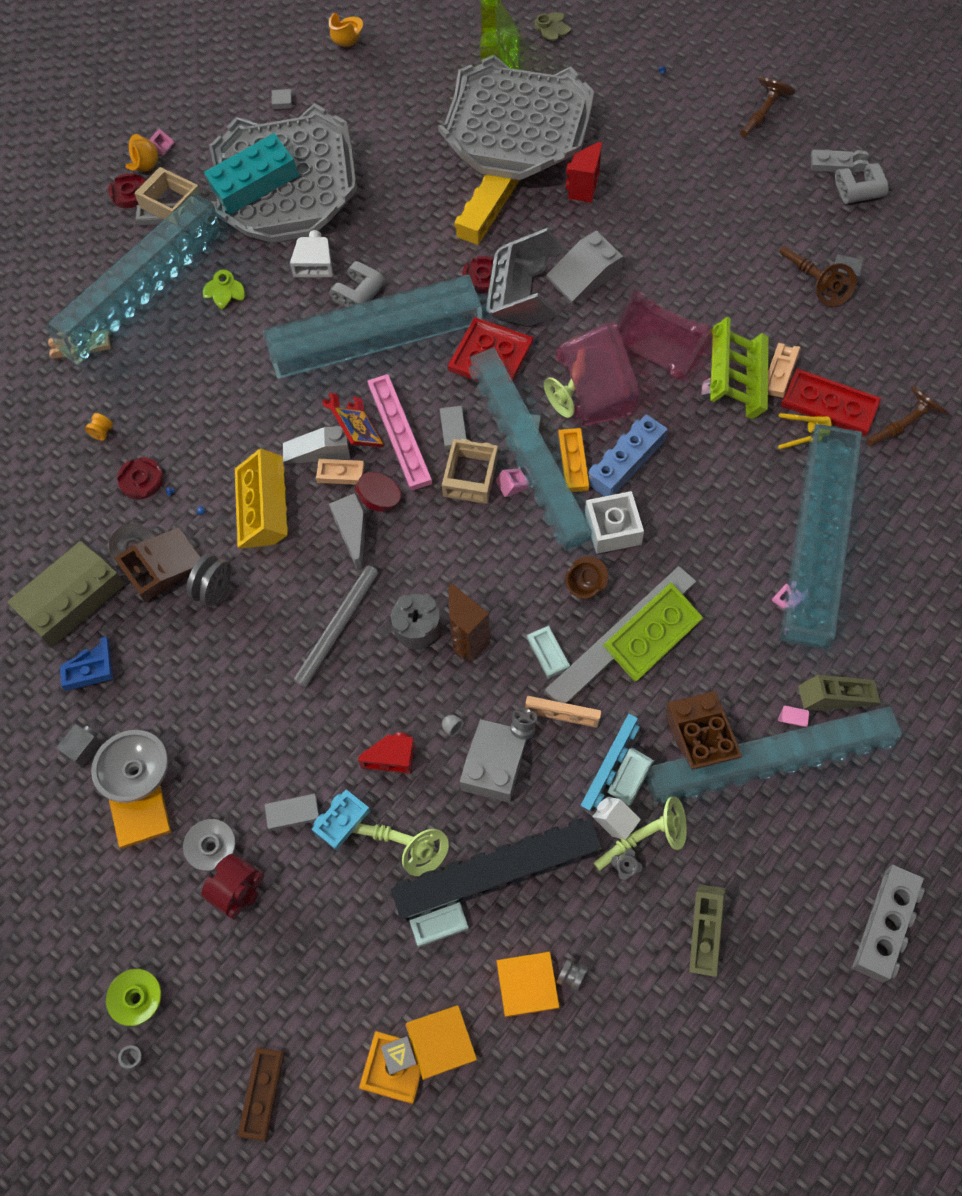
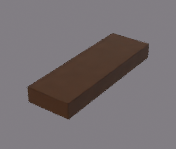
M256 1047L237 1137L267 1142L285 1052Z

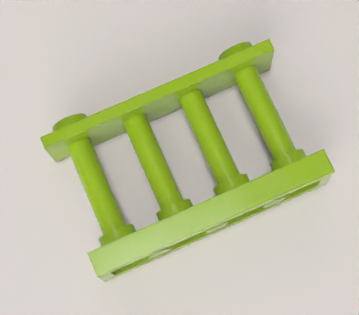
M726 317L717 323L712 330L710 401L715 402L723 395L730 396L745 403L746 417L754 419L768 410L769 336L761 333L750 341L731 332V318ZM730 341L746 348L747 357L731 350ZM729 359L746 366L747 375L730 368ZM729 378L745 384L746 394L730 387Z

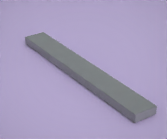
M678 566L551 683L544 693L552 701L568 704L615 660L602 646L611 636L670 582L685 595L696 584V580Z

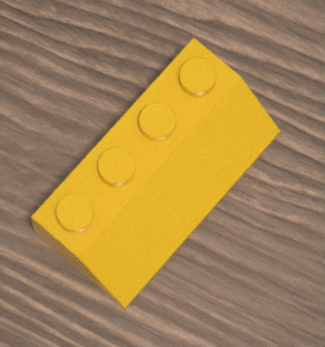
M261 448L235 468L238 548L241 549L275 545L286 537L288 532L283 456Z

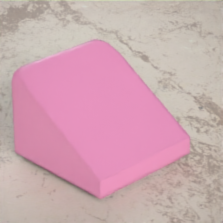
M160 129L149 139L156 146L158 154L162 156L175 143L173 139Z
M520 468L502 470L496 479V483L505 497L530 487Z
M783 706L778 721L807 727L809 711Z

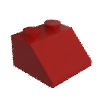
M597 142L575 153L572 163L568 162L566 175H569L566 181V190H569L568 199L592 203L600 174L601 142Z

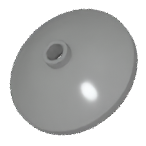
M142 730L121 732L108 739L97 751L91 769L93 783L97 790L111 801L130 803L141 800L154 792L162 783L168 769V754L163 743L149 732ZM135 770H139L136 775H132Z

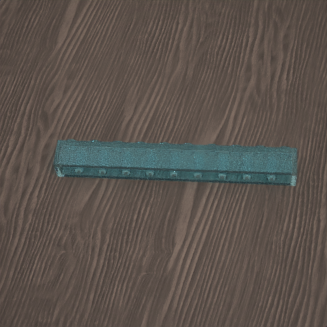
M495 347L470 357L471 366L469 367V372L473 379L477 378L481 396L487 397L489 401L487 402L488 409L492 415H496L498 419L496 423L500 432H505L507 436L505 440L509 450L515 451L517 455L515 456L516 463L519 469H524L526 473L524 477L529 488H534L536 492L534 497L538 506L543 505L546 511L544 513L548 525H553L556 531L554 536L559 545L563 544L567 551L590 541L592 530Z
M890 706L738 744L742 754V758L695 770H691L685 758L654 765L649 769L646 780L653 803L661 802V804H666L669 797L686 795V798H693L700 795L701 791L710 789L711 792H717L726 788L725 785L735 783L736 786L747 784L752 778L759 777L760 780L773 777L776 772L792 773L797 771L800 766L808 765V767H815L828 759L839 761L848 757V754L855 752L857 755H863L872 751L871 748L879 746L881 749H887L896 745L895 742L902 733Z

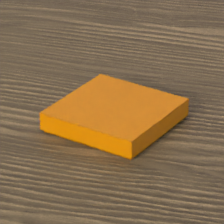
M160 785L150 795L135 802L119 803L109 800L119 848L124 849L172 833Z
M550 952L496 960L505 1017L559 1009Z
M458 1005L405 1024L423 1080L477 1060Z
M375 1031L359 1089L414 1104L421 1072L411 1041L409 1042L417 1065L390 1075L381 1046L401 1038Z

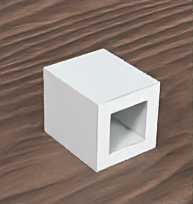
M612 797L602 800L597 806V811L592 816L612 837L623 840L627 839L641 820L621 799Z

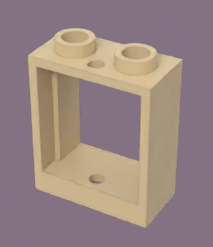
M161 167L135 192L141 209L176 226H179L203 200L197 184ZM168 188L184 196L173 208L156 201Z
M453 439L442 482L443 497L488 504L498 460V446L490 443L471 442L467 439ZM458 457L490 461L485 483L453 479Z

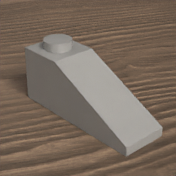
M341 426L324 427L284 442L283 463L318 462L319 459H351L350 441Z
M354 493L329 503V506L357 570L362 569L366 527L364 514L367 513L365 505L357 500Z

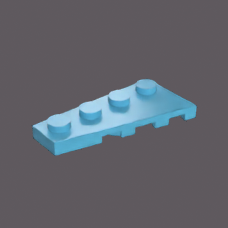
M628 714L581 804L582 807L591 812L604 799L605 795L602 794V791L606 784L610 786L617 773L614 769L618 762H623L629 750L626 747L630 740H634L639 732V721L635 716Z

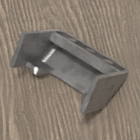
M548 228L503 245L496 251L486 311L493 318L531 326L557 316L558 313L539 293L530 296L532 277L545 271L548 258L566 251V248Z

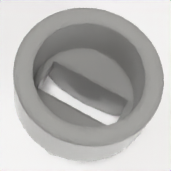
M448 715L442 721L443 730L450 737L456 736L464 725V722L455 715Z
M133 1045L124 1047L118 1055L119 1064L125 1070L136 1069L142 1060L139 1048ZM127 1053H129L132 1059L135 1061L133 1065H131L129 1061L126 1059L125 1055Z

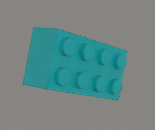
M275 133L204 172L210 188L229 215L299 176L293 157Z

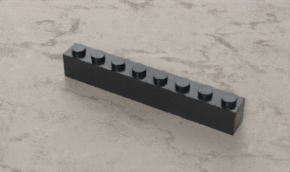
M583 818L571 821L568 827L559 829V827L550 828L544 832L545 835L536 838L534 835L527 836L514 846L510 847V844L501 845L495 849L494 853L488 855L479 853L470 858L471 861L462 864L460 861L446 865L445 870L439 872L430 870L421 874V878L414 881L404 879L395 884L396 887L391 888V892L402 924L460 902L461 904L600 855L602 847L591 819L584 821Z

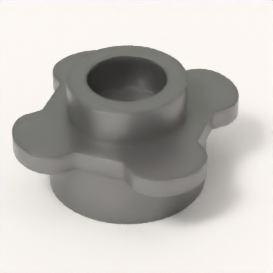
M626 849L620 856L615 855L611 859L612 865L619 872L618 876L620 879L626 880L642 870V864L636 860L633 849ZM629 862V866H625L624 863Z

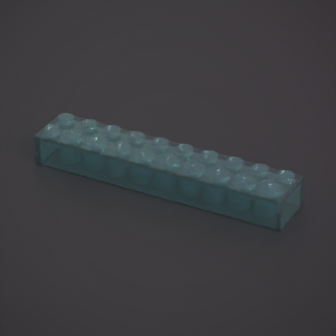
M194 193L46 325V328L60 354L76 365L81 363L97 346L104 342L107 336L109 337L113 332L117 331L126 320L131 318L138 309L146 304L172 278L176 277L184 267L189 265L196 256L203 252L208 245L222 234L214 204Z
M468 274L263 329V333L277 379L469 327L474 317L482 319V306Z
M815 424L810 436L779 636L781 641L828 650L835 639L862 432Z

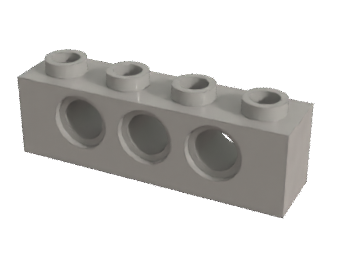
M891 865L885 870L852 969L882 983L896 977L900 967V963L896 961L899 952L903 953L907 946L908 938L905 937L907 928H911L915 921L916 912H913L916 902L919 903L923 897L925 889L921 886L924 878L895 865ZM894 894H898L903 898L904 906L898 905L895 902ZM886 918L891 919L895 923V931L890 930L886 926ZM877 943H881L887 948V956H883L877 951Z

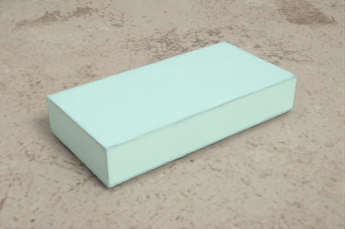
M549 626L527 635V639L548 679L563 673L570 667Z
M630 748L608 793L617 799H621L625 804L631 805L654 760L636 749Z
M460 902L409 920L418 948L469 929Z

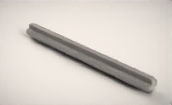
M370 565L365 567L295 677L297 684L303 687L308 685L378 574L377 569Z

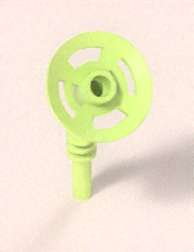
M584 347L578 349L577 360L572 370L573 376L568 386H563L559 381L551 377L544 381V390L548 400L558 413L567 418L574 415L575 409L571 397L586 372L585 358L587 350Z
M669 797L665 804L663 816L660 819L631 833L626 840L616 841V845L594 862L596 868L601 871L611 863L613 856H620L626 849H632V846L636 847L637 842L659 830L665 832L667 840L673 849H682L686 841L687 825L684 808L677 797ZM672 806L675 809L676 815L671 811Z
M359 824L352 832L373 836L375 840L377 838L380 841L384 839L385 842L392 840L406 845L402 856V865L407 873L413 876H420L427 871L435 870L445 859L449 848L447 836L438 829H428L413 837L392 830L390 826L385 828V825L380 827L379 824L375 826ZM439 839L440 846L436 853L433 852L435 847L434 841ZM411 848V859L408 862V852ZM430 860L429 863L420 867H416V864H423Z

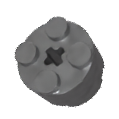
M422 594L403 595L397 600L391 612V621L394 634L401 644L409 649L419 650L428 647L429 644L436 641L441 633V620L435 600Z

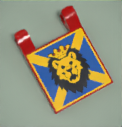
M329 393L331 401L324 399L322 403L326 408L332 410L351 445L382 448L384 444L364 412L363 400L360 397L354 396L355 405L349 402L347 408H340L338 395Z

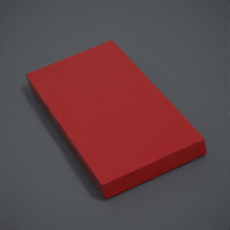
M796 369L781 406L809 417H829L832 425L866 437L882 398Z

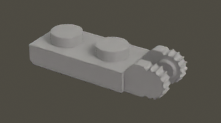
M812 150L811 170L836 172L840 169L849 168L851 173L864 172L865 166L869 164L867 161L869 153L862 150L855 152Z

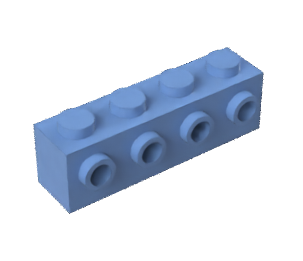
M647 414L641 420L637 419L627 435L623 434L618 439L617 445L613 449L606 451L602 461L590 468L588 472L589 486L604 497L615 495L665 442L668 429Z

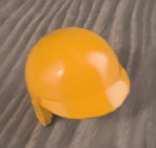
M333 13L329 19L332 41L341 47L353 46L360 38L363 27L362 19L352 16L339 21L337 13Z
M138 134L132 135L129 140V154L133 163L126 164V168L131 171L141 172L152 170L158 162L156 146L145 137Z

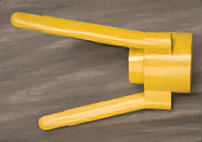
M780 413L778 415L780 418L807 421L808 431L813 433V435L778 446V449L788 448L812 440H822L823 435L830 433V418Z

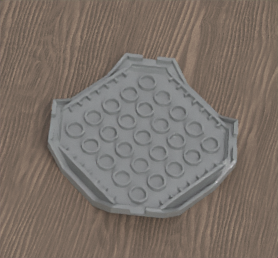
M492 55L482 59V64L474 68L472 65L458 70L453 101L445 123L438 125L440 134L459 157L479 173L522 180L581 151L589 124L594 91L586 82L582 83L579 80L578 73L571 66L555 75L511 69L498 57Z
M315 103L300 117L257 124L236 117L227 126L228 131L223 137L218 136L209 145L213 166L275 133L295 161L299 173L298 177L231 215L227 213L217 198V206L214 209L216 217L249 237L271 243L308 237L310 231H319L354 195L357 189L354 157L347 121L336 115L334 117L329 115L326 109Z

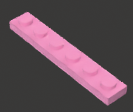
M386 374L368 380L369 389L410 491L431 485L432 479L389 375Z

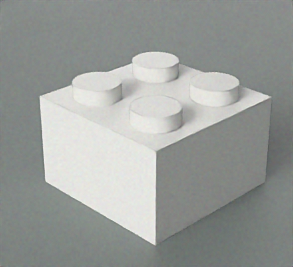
M632 491L586 500L585 517L596 554L642 545L644 530Z

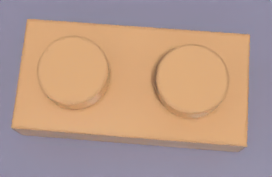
M319 459L316 475L317 483L356 485L359 478L364 474V461Z

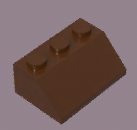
M451 583L448 586L453 651L462 660L466 658L472 663L490 644L489 613Z

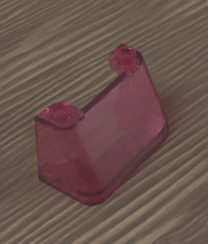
M634 290L609 336L614 342L612 345L621 351H624L626 348L670 370L669 374L677 379L687 378L713 339L712 327L701 323L700 327H698L697 322H691L656 305L654 301L643 298L644 294Z
M614 321L603 323L558 345V349L555 350L556 359L563 366H568L578 396L574 412L576 418H580L582 426L633 415L639 399V388Z

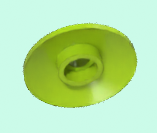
M142 969L127 970L118 975L108 988L106 995L108 1013L116 1022L125 1026L143 1024L157 1011L161 1001V988L158 980L148 971ZM140 994V1001L134 1004L132 1001L133 996Z

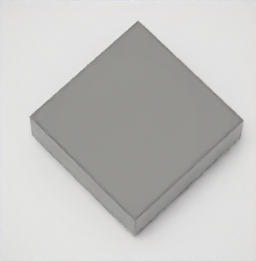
M291 89L272 90L273 109L292 108Z

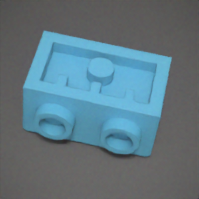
M345 790L342 795L338 794L333 799L331 807L325 814L323 813L317 817L312 831L319 839H323L337 851L371 810L348 790Z

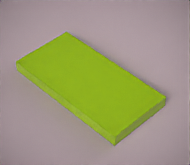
M670 582L602 646L635 682L697 625L703 617L676 586Z

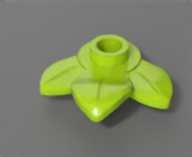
M228 270L217 271L213 276V280L206 283L203 288V298H213L215 304L221 310L225 309L231 298L243 301L245 297L242 284L234 280L232 273ZM222 277H226V278H227V279H226L225 281H223V282L220 281V279H221Z

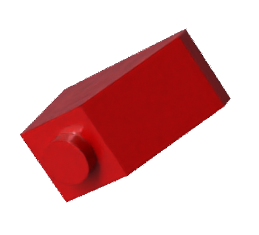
M405 733L385 736L359 755L358 762L360 767L410 774L415 748L414 739Z

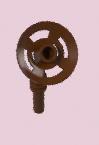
M760 77L758 81L769 91L767 94L769 97L761 109L752 115L750 122L740 131V135L746 137L755 127H758L765 120V115L780 95H795L796 90L779 81Z
M785 245L780 249L779 253L798 265V269L818 279L816 295L824 305L830 307L839 306L845 303L854 293L857 280L856 274L850 266L836 263L830 265L822 272L814 266L813 262L811 263L806 257H800ZM838 270H845L848 274V277H845V275L842 272H839ZM844 285H848L845 293L838 297L837 293L842 290ZM826 288L830 289L831 293H828ZM823 291L825 295L831 297V300L825 299L821 292Z
M912 386V392L919 401L918 408L902 420L887 425L883 431L867 438L866 442L868 446H873L888 437L893 438L930 411L943 415H948L949 412L919 389Z

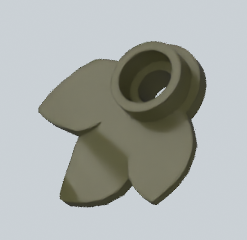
M563 13L540 14L534 22L535 29L540 31L544 38L551 41H556L558 36H565L571 31V28L562 22L564 19Z

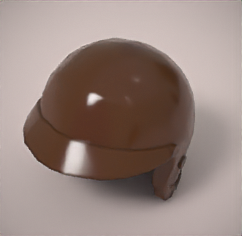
M593 556L580 557L573 562L566 573L565 582L567 589L577 598H593L606 587L609 578L608 570L605 564L598 558Z

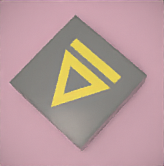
M408 1036L381 1046L390 1075L417 1065Z

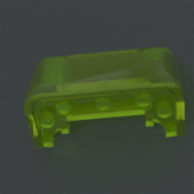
M480 0L481 60L495 55L509 68L520 70L518 27L501 0Z

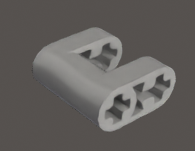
M879 163L867 164L865 166L864 182L856 183L849 168L836 171V186L845 204L887 196L888 182Z
M355 261L348 268L347 272L354 281L360 283L359 286L353 290L341 283H336L329 291V294L337 303L354 312L361 313L384 286L386 280L380 272Z

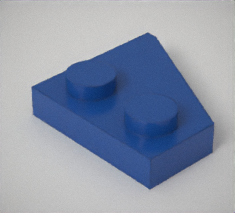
M107 636L99 639L101 643L90 651L86 648L77 657L68 660L60 666L61 687L64 691L113 679L110 641Z

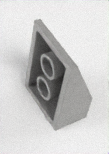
M596 230L581 239L546 275V278L573 304L621 274L623 256Z
M480 719L460 779L461 791L510 803L527 739H519L513 736L510 726Z

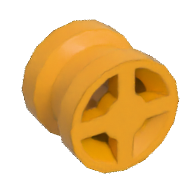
M94 413L91 417L92 422L86 425L85 431L91 437L104 441L107 437V431L111 430L114 424L104 415Z

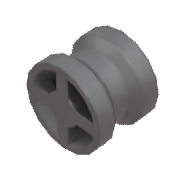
M529 708L516 709L512 715L511 734L519 739H529L535 733L537 714Z
M568 958L556 983L560 985L566 984L570 987L571 991L577 993L588 968L584 965L578 966L574 964L572 959Z

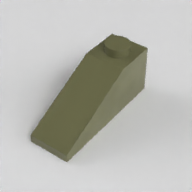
M817 675L798 686L803 708L807 710L825 711L880 704L875 681L870 679Z
M701 884L697 888L690 973L717 977L726 888Z

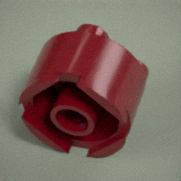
M229 854L215 866L214 869L218 872L212 879L208 876L202 888L201 896L206 902L234 920L245 905L251 906L257 899L258 892H256V889L263 880L264 873L242 858Z

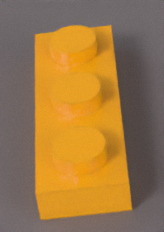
M581 428L559 430L558 436L566 493L589 491Z

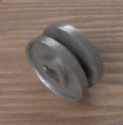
M209 553L203 555L196 562L189 575L186 586L188 598L193 601H201L202 605L207 607L216 605L222 599L230 584L232 576L231 563L223 559L218 560L217 556Z

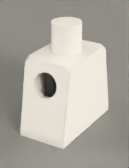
M313 230L310 231L309 237L298 238L290 261L293 277H333L328 239L321 237L319 231Z

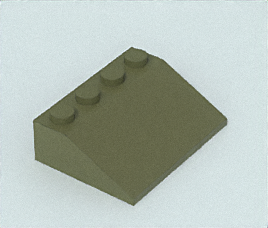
M79 541L8 600L7 603L52 648L124 587L125 584L101 557Z

